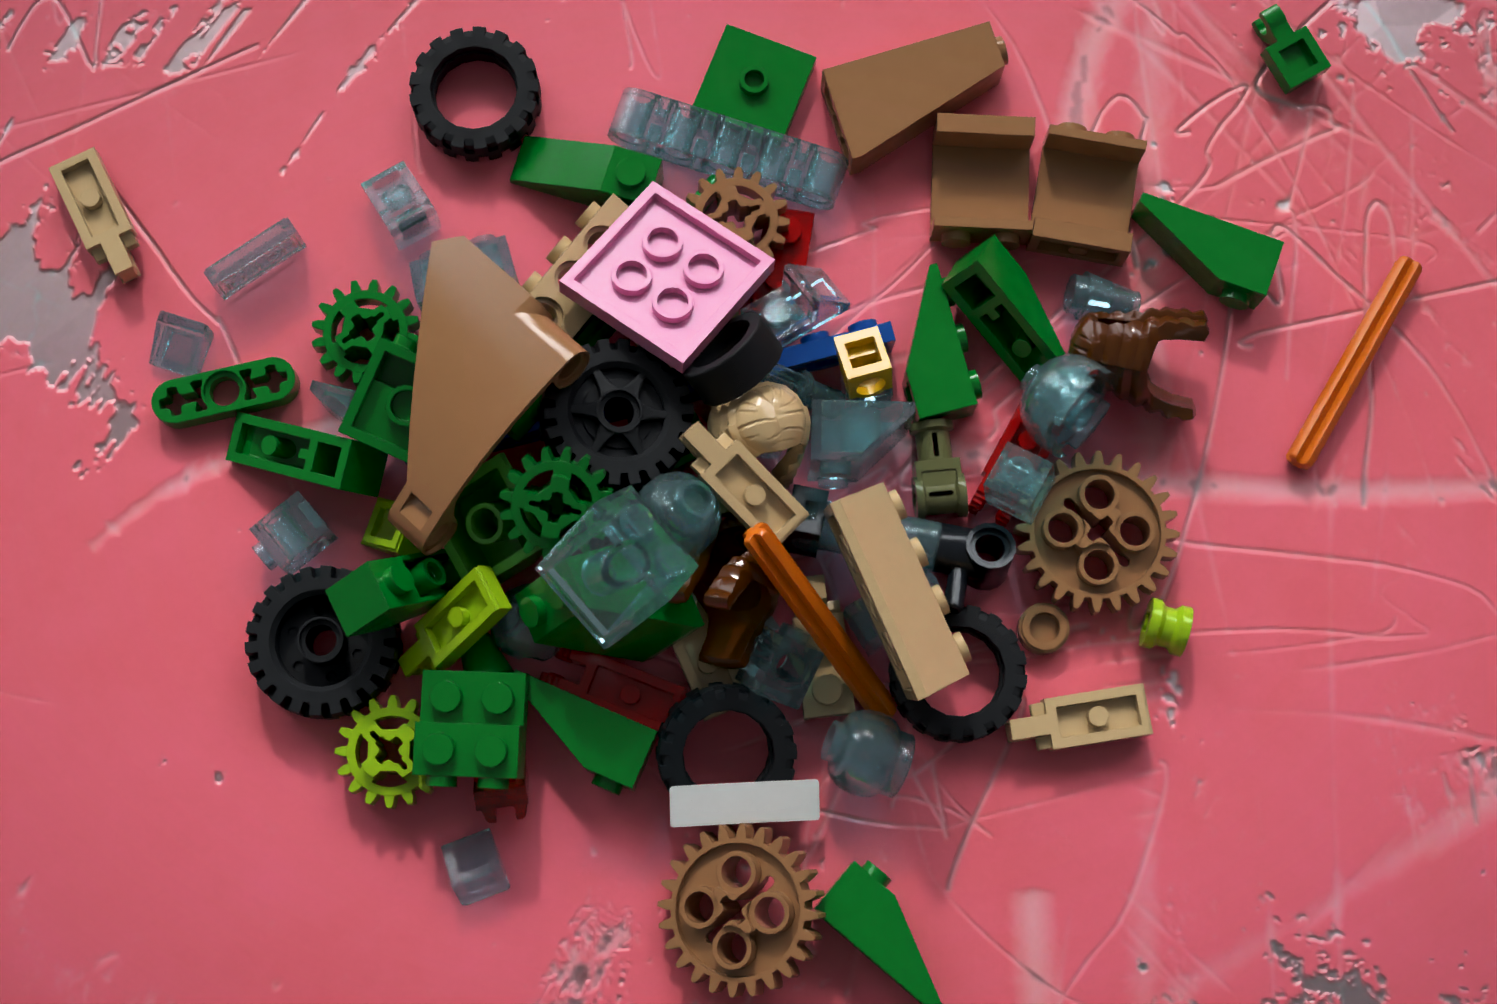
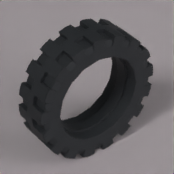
M479 26L473 27V31L463 32L462 28L450 31L451 36L443 40L441 37L433 40L430 43L431 49L426 54L422 52L415 62L417 70L416 72H411L409 82L411 94L409 96L416 120L430 143L435 147H442L444 153L451 157L457 158V155L465 156L466 161L479 162V157L489 156L490 160L502 157L501 152L510 149L512 152L522 145L521 139L525 134L531 135L536 126L535 118L540 116L542 106L540 99L541 87L534 62L531 58H528L526 50L517 41L512 43L509 41L508 35L496 30L493 34L487 32L486 27ZM479 60L495 63L508 71L515 81L517 91L515 101L505 117L494 124L476 129L460 127L446 120L438 110L436 102L438 86L447 73L459 65Z
M972 605L964 607L963 611L959 614L948 613L944 615V618L951 632L968 633L982 640L995 656L999 668L998 688L991 702L979 712L966 716L946 715L932 708L925 699L919 701L907 699L891 662H889V689L891 696L894 697L898 705L899 713L903 718H907L913 724L912 727L918 732L934 737L935 740L941 742L967 743L990 735L1003 726L1017 710L1022 701L1023 690L1026 689V657L1024 651H1021L1017 644V636L1011 629L1008 630L1001 623L1002 620L993 613L989 615L980 611L981 608Z
M713 682L708 684L709 687L700 690L697 687L686 693L687 697L680 703L676 702L669 709V716L665 723L662 722L657 735L659 737L658 746H656L655 754L661 779L668 792L671 786L697 785L691 780L685 770L683 751L687 736L702 719L712 713L728 710L748 715L759 723L766 735L768 757L765 768L755 782L792 780L795 770L793 764L794 759H797V746L793 740L794 733L790 723L786 720L781 710L766 695L758 690L749 688L747 685L733 682V684Z

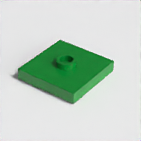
M727 24L691 108L692 115L782 148L816 65L817 57Z

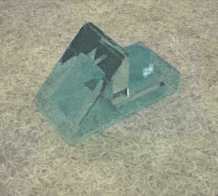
M404 161L361 183L363 190L383 221L398 250L412 245L441 228L434 206Z
M787 264L784 266L782 286L742 308L740 315L748 312L758 313L780 341L782 347H785L850 309L851 303L822 268Z

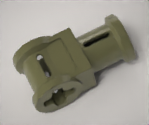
M944 418L927 419L909 425L910 435L915 436L918 459L912 466L913 477L911 482L913 510L916 521H925L928 515L956 513L958 517H967L968 515L967 486L965 476L961 471L960 457L952 458L949 432L954 430L953 420Z

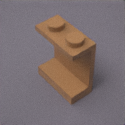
M937 113L932 139L929 241H941V245L948 248H965L970 246L971 243H983L995 235L1007 251L1018 249L1020 245H1027L1033 231V221L1028 220L1030 148L1035 138L1036 117Z
M1064 122L1059 125L1050 124L1042 145L1031 214L1033 231L1026 245V251L1122 267L1131 253L1134 233H1128L1138 164L1146 151L1147 141L1135 139L1134 135L1125 131H1109L1105 134L1087 131L1083 125L1073 122Z

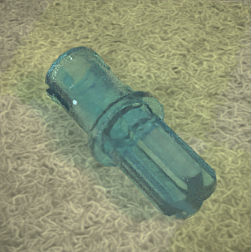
M779 363L761 381L786 385L799 396L803 405L808 407V410L824 416L827 420L838 418L846 403V396L842 393L843 391L814 380L812 373L809 371L799 370L796 372Z

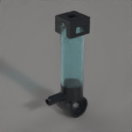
M794 484L792 496L810 515L784 540L785 547L789 553L816 558L817 550L842 554L823 513L828 504L834 502L828 500L829 491ZM912 516L901 520L908 538L917 537L926 553L929 565L922 569L948 575L945 597L951 614H959L963 611L967 584L978 590H992L999 587L1005 581L1016 553V541L1012 534L1003 526L995 523H984L974 528H968ZM977 553H988L996 561L983 560Z

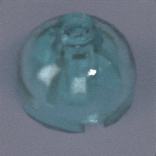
M1067 353L1049 359L1042 366L1039 364L1034 365L1026 373L1020 386L1023 390L1020 400V417L1027 434L1039 446L1059 458L1066 456L1062 448L1067 444L1077 449L1095 431L1106 415L1111 404L1103 399L1107 392L1105 382L1111 389L1116 391L1118 386L1117 375L1102 364L1079 354Z

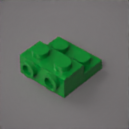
M397 333L394 341L382 337L379 338L338 432L407 463L418 341Z
M423 669L420 722L415 721L412 775H426L425 786L457 787V777H478L477 788L509 789L510 779H524L530 674Z

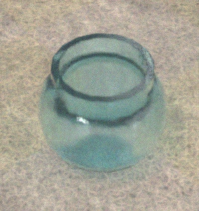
M681 471L659 474L639 491L633 510L628 516V532L634 546L642 555L654 562L666 564L676 560L680 561L696 557L716 539L722 521L721 508L712 490L693 474Z
M856 710L850 713L843 722L833 721L823 742L821 759L828 761V775L832 783L840 790L859 797H874L880 794L893 798L899 792L909 772L915 751V737L901 731L898 723L882 712Z

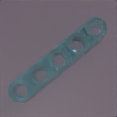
M628 87L623 90L607 134L611 141L621 147L708 175H715L716 170L721 169L726 178H733L736 167H741L743 178L750 180L752 175L758 171L761 173L760 186L765 188L772 183L777 185L775 196L820 210L834 208L849 164L848 159L844 155L832 149L638 88Z

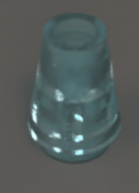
M1086 271L1083 275H1071L1066 286L1063 307L1065 313L1074 314L1076 320H1080L1088 312L1104 311L1110 314L1119 310L1127 313L1134 309L1139 311L1141 294L1138 291H1133Z

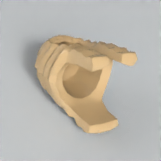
M769 381L759 382L742 396L726 404L718 406L707 405L701 411L700 416L707 423L708 432L715 439L722 433H726L733 441L738 439L755 458L763 453L787 449L786 455L771 471V474L785 489L789 488L804 457L811 427L808 407L803 405L799 396L784 384Z

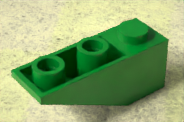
M937 263L929 266L902 382L913 423L927 419L944 418L957 420L972 416L978 405L977 399L982 398V388L978 374L975 369L968 371L963 354L969 351L967 335L962 323H954L950 306H954L955 302L941 286L946 277L941 278Z
M441 549L428 556L420 552L367 561L326 589L325 592L346 636L351 637L379 631L427 613L461 578L446 550Z

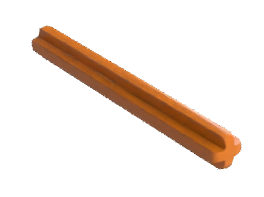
M1401 256L1395 261L1287 452L1286 459L1292 465L1302 470H1308L1314 465L1422 272V265L1407 256Z
M760 522L754 527L747 529L743 534L745 547L870 718L877 723H882L887 718L893 717L897 711L895 700L769 525Z

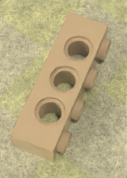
M614 193L602 206L593 201L575 222L582 230L574 240L571 241L564 235L547 255L546 259L553 265L542 277L534 271L522 285L551 314L554 319L553 322L572 338L582 328L592 313L560 293L558 279H561L588 251V244H594L629 207Z

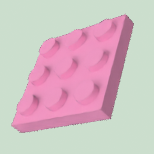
M652 181L559 280V292L683 374L774 271L775 259Z

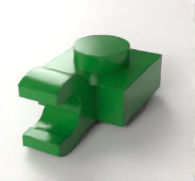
M1277 4L1260 12V18L1252 23L1258 37L1270 45L1260 55L1285 95L1322 75L1331 67V64L1307 26L1293 32L1283 11Z

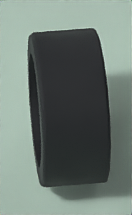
M748 312L730 319L682 375L705 405L718 406L726 404L742 396L761 382L780 360L783 347L758 313Z

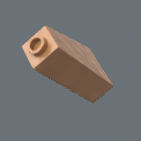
M990 21L823 69L820 89L849 175L860 173L934 126L937 113H954L999 84L1004 67L1008 64V53L1003 38L1001 36L995 37Z

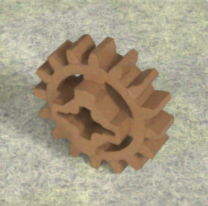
M736 167L733 178H726L724 172L721 169H717L715 172V183L711 184L704 178L698 180L700 196L688 193L686 197L688 204L704 213L707 206L716 199L717 209L714 213L707 214L708 217L774 258V255L770 248L775 250L783 249L786 239L779 233L788 231L790 219L780 216L786 212V199L773 200L777 191L775 183L763 188L760 186V172L756 171L750 180L744 179L741 167ZM743 195L749 196V197L753 198L754 200H751V199H749V198H747V197H745V196H743ZM728 216H735L738 222L744 221L743 227L736 228L734 222H727ZM768 224L766 235L755 245V231L763 229L764 225Z

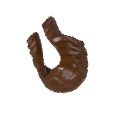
M1164 307L1160 310L1149 308L1144 313L1135 309L1127 313L1119 310L1110 314L1104 311L1088 312L1079 320L1071 334L1068 351L1070 367L1075 376L1083 380L1086 387H1095L1098 392L1112 391L1117 398L1127 400L1135 408L1142 405L1145 411L1149 413L1160 412L1165 419L1175 417L1180 418L1182 421L1194 419L1196 408L1193 400L1171 394L1153 384L1148 374V368L1158 341L1191 340L1204 342L1210 330L1207 325L1208 318L1203 310L1191 312L1186 308L1173 309L1169 307Z
M734 515L714 523L711 530L706 532L699 540L698 545L684 556L676 571L672 572L668 583L662 588V599L674 604L686 603L693 592L708 614L709 620L707 636L700 651L698 661L727 669H740L747 666L750 655L754 650L755 638L762 633L765 622L774 614L780 595L745 547L743 534L747 529Z

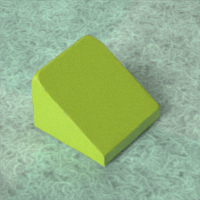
M378 497L361 544L394 556L420 553L388 520L389 510L395 501Z

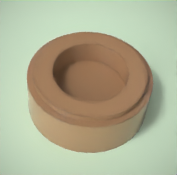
M1037 603L1030 606L1023 612L1017 623V636L1020 643L1025 649L1037 655H1047L1057 651L1064 645L1069 636L1070 626L1066 614L1059 607L1050 603Z

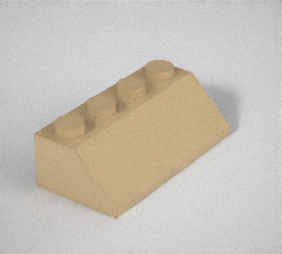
M884 482L829 503L823 510V513L906 698L919 701L969 675L970 673L965 663L972 660L970 651L961 633L952 634L944 618V615L950 613L948 602L938 584L930 587L922 569L929 565L926 553L917 537L909 539L901 520L908 516L897 491L894 489L888 492Z

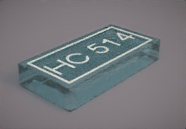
M288 217L286 219L283 218L206 268L203 273L225 300L307 246Z

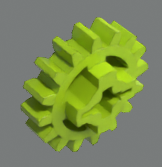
M390 695L387 707L383 708L373 698L369 700L371 713L365 716L353 710L351 715L357 723L354 729L341 727L339 730L341 735L348 738L347 746L335 748L334 754L347 758L348 763L337 770L338 774L343 777L354 776L355 779L348 788L351 793L357 794L364 789L368 790L365 798V803L374 806L380 797L384 796L386 808L396 809L398 797L402 796L408 805L413 806L417 804L416 790L421 789L428 794L434 792L433 786H425L426 775H412L415 721L420 722V716L417 715L420 703L417 700L411 699L405 708H401L399 697ZM390 718H401L409 721L407 724L403 723L398 729H385L379 724V722ZM378 737L396 745L401 742L403 743L398 751L402 756L401 760L407 765V768L389 759L383 762L387 752L383 748L385 745ZM363 738H365L368 742V757L361 764L360 746ZM387 775H400L407 781L405 784L394 787L376 784Z

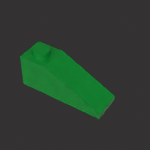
M532 136L524 137L510 178L512 184L587 206L593 201L602 206L613 193L630 206L652 181L662 186L664 180L663 164L660 158L615 145Z
M1142 193L1133 209L1131 218L1208 294L1220 297L1219 301L1222 304L1237 310H1246L1248 308L1254 310L1267 295L1284 244L1283 241L1153 195Z
M993 235L959 258L941 286L1026 389L1031 387L1042 393L1069 377L1073 372L1069 360L1025 271L999 239Z
M238 411L226 460L373 497H378L388 458L387 453L357 440Z
M517 669L514 670V673H523ZM529 676L528 700L588 772L595 774L591 784L620 796L623 787L634 792L658 739V731L533 676Z
M868 860L862 867L855 861L851 862L813 909L825 912L826 918H823V920L920 1004H942L895 895L886 888L892 880Z

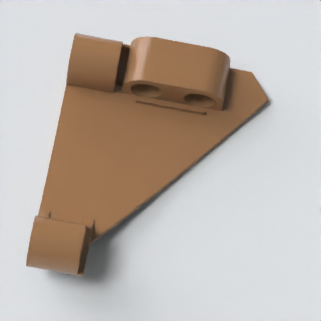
M465 236L432 241L413 381L407 482L388 513L389 522L420 552L427 556L441 550L455 534L458 523L454 516V509L461 492L510 429L551 383L559 389L566 388L581 376L590 360L589 352L553 322L554 319L538 300Z

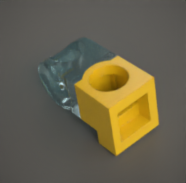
M878 326L833 337L834 347L839 359L841 388L850 416L856 417L863 411L872 408L885 409L891 407V398H893L892 366Z

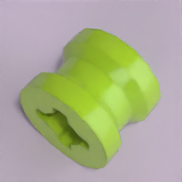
M1152 597L1143 617L1139 635V646L1148 649L1160 646L1166 648L1171 655L1182 656L1192 628L1193 608L1184 605L1178 608L1168 607L1163 600Z

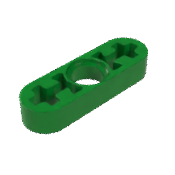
M269 357L168 380L156 388L151 404L155 415L167 426L183 429L236 417L237 411L249 414L284 406L293 401L300 389V380L296 371L287 361L278 357ZM277 371L282 378H287V381L280 383V391L277 393H273L268 386L252 388L257 396L255 399H251V389L245 380V377L250 376L255 385L267 383L271 380L270 373ZM223 381H234L239 386V396L236 401L227 406L216 404L213 399L215 387ZM199 387H201L202 399L207 406V409L202 411V406L198 402L186 403L181 406V414L177 416L170 409L166 408V405L173 403V395L177 393L185 400L200 398L196 391Z

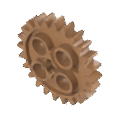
M1101 451L1094 453L1090 464H1086L1081 453L1077 452L1072 457L1071 469L1061 459H1058L1053 464L1055 478L1043 470L1038 474L1036 479L1043 490L1032 486L1027 487L1028 495L1026 498L1033 505H1019L1015 513L1028 521L1027 523L1016 525L1013 529V534L1026 537L1027 541L1016 548L1015 554L1030 555L1032 560L1022 571L1024 574L1035 571L1040 573L1041 577L1034 588L1038 591L1050 584L1054 588L1051 597L1053 604L1064 595L1070 597L1069 606L1071 612H1075L1083 601H1087L1091 615L1095 616L1099 613L1102 602H1106L1110 612L1115 614L1121 610V597L1131 607H1134L1140 602L1137 588L1149 596L1157 590L1150 576L1163 580L1169 575L1170 572L1160 561H1172L1177 557L1178 553L1165 546V544L1175 541L1180 537V532L1166 528V524L1172 521L1178 514L1177 511H1162L1160 505L1166 501L1170 494L1168 492L1153 494L1151 488L1157 480L1155 475L1148 477L1144 481L1137 478L1141 468L1139 462L1126 471L1122 469L1121 454H1117L1109 465H1105ZM1095 487L1102 490L1107 496V507L1097 509L1089 505L1085 499V489ZM1064 500H1070L1074 504L1077 513L1067 509L1064 506ZM1055 520L1065 522L1072 531L1071 541L1062 543L1053 539L1048 529L1049 522ZM1129 523L1137 526L1142 532V544L1133 546L1126 543L1121 537V524ZM1099 524L1105 532L1101 538H1097L1093 542L1086 534L1091 528ZM1114 552L1125 557L1128 560V566H1122ZM1086 557H1097L1104 562L1107 568L1105 579H1093L1086 573L1084 569Z
M740 823L737 832H735L732 825H719L718 838L713 832L703 831L700 833L702 848L690 843H686L683 846L685 854L689 859L688 861L671 860L670 865L678 873L677 879L662 880L661 882L666 889L672 892L671 899L658 901L657 906L669 910L671 918L659 923V928L665 930L673 929L675 935L666 943L665 948L666 950L681 948L683 954L678 959L676 966L677 968H684L694 965L695 968L691 977L693 983L703 982L710 976L709 992L711 993L722 992L726 985L729 996L733 998L743 996L745 988H747L751 997L762 995L764 993V983L770 990L780 989L783 987L781 973L788 978L800 975L794 959L801 961L813 959V954L804 945L806 941L822 940V935L811 928L812 920L826 918V913L813 909L812 901L821 898L825 893L824 890H810L808 882L818 874L817 869H800L799 866L806 857L805 851H794L787 854L791 838L788 836H779L772 843L773 828L760 827L756 834H754L752 824ZM742 858L748 862L751 868L750 879L744 886L736 877V867ZM771 876L774 879L773 886L766 892L756 896ZM704 894L710 896L714 906L713 914L709 920L702 916L699 908L700 900ZM775 898L784 907V918L779 926L771 922L768 914L769 905ZM753 899L752 901H749L741 910L745 919H735L728 921L729 919L733 918L741 909L740 904L737 902V900ZM725 924L717 933L713 942H710L708 939L709 934L716 927ZM736 934L742 936L746 942L747 951L742 961H739L734 956L731 948L732 940Z

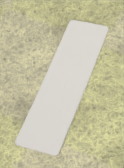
M817 779L671 786L669 789L670 825L673 828L740 823L811 821L820 818L819 781Z

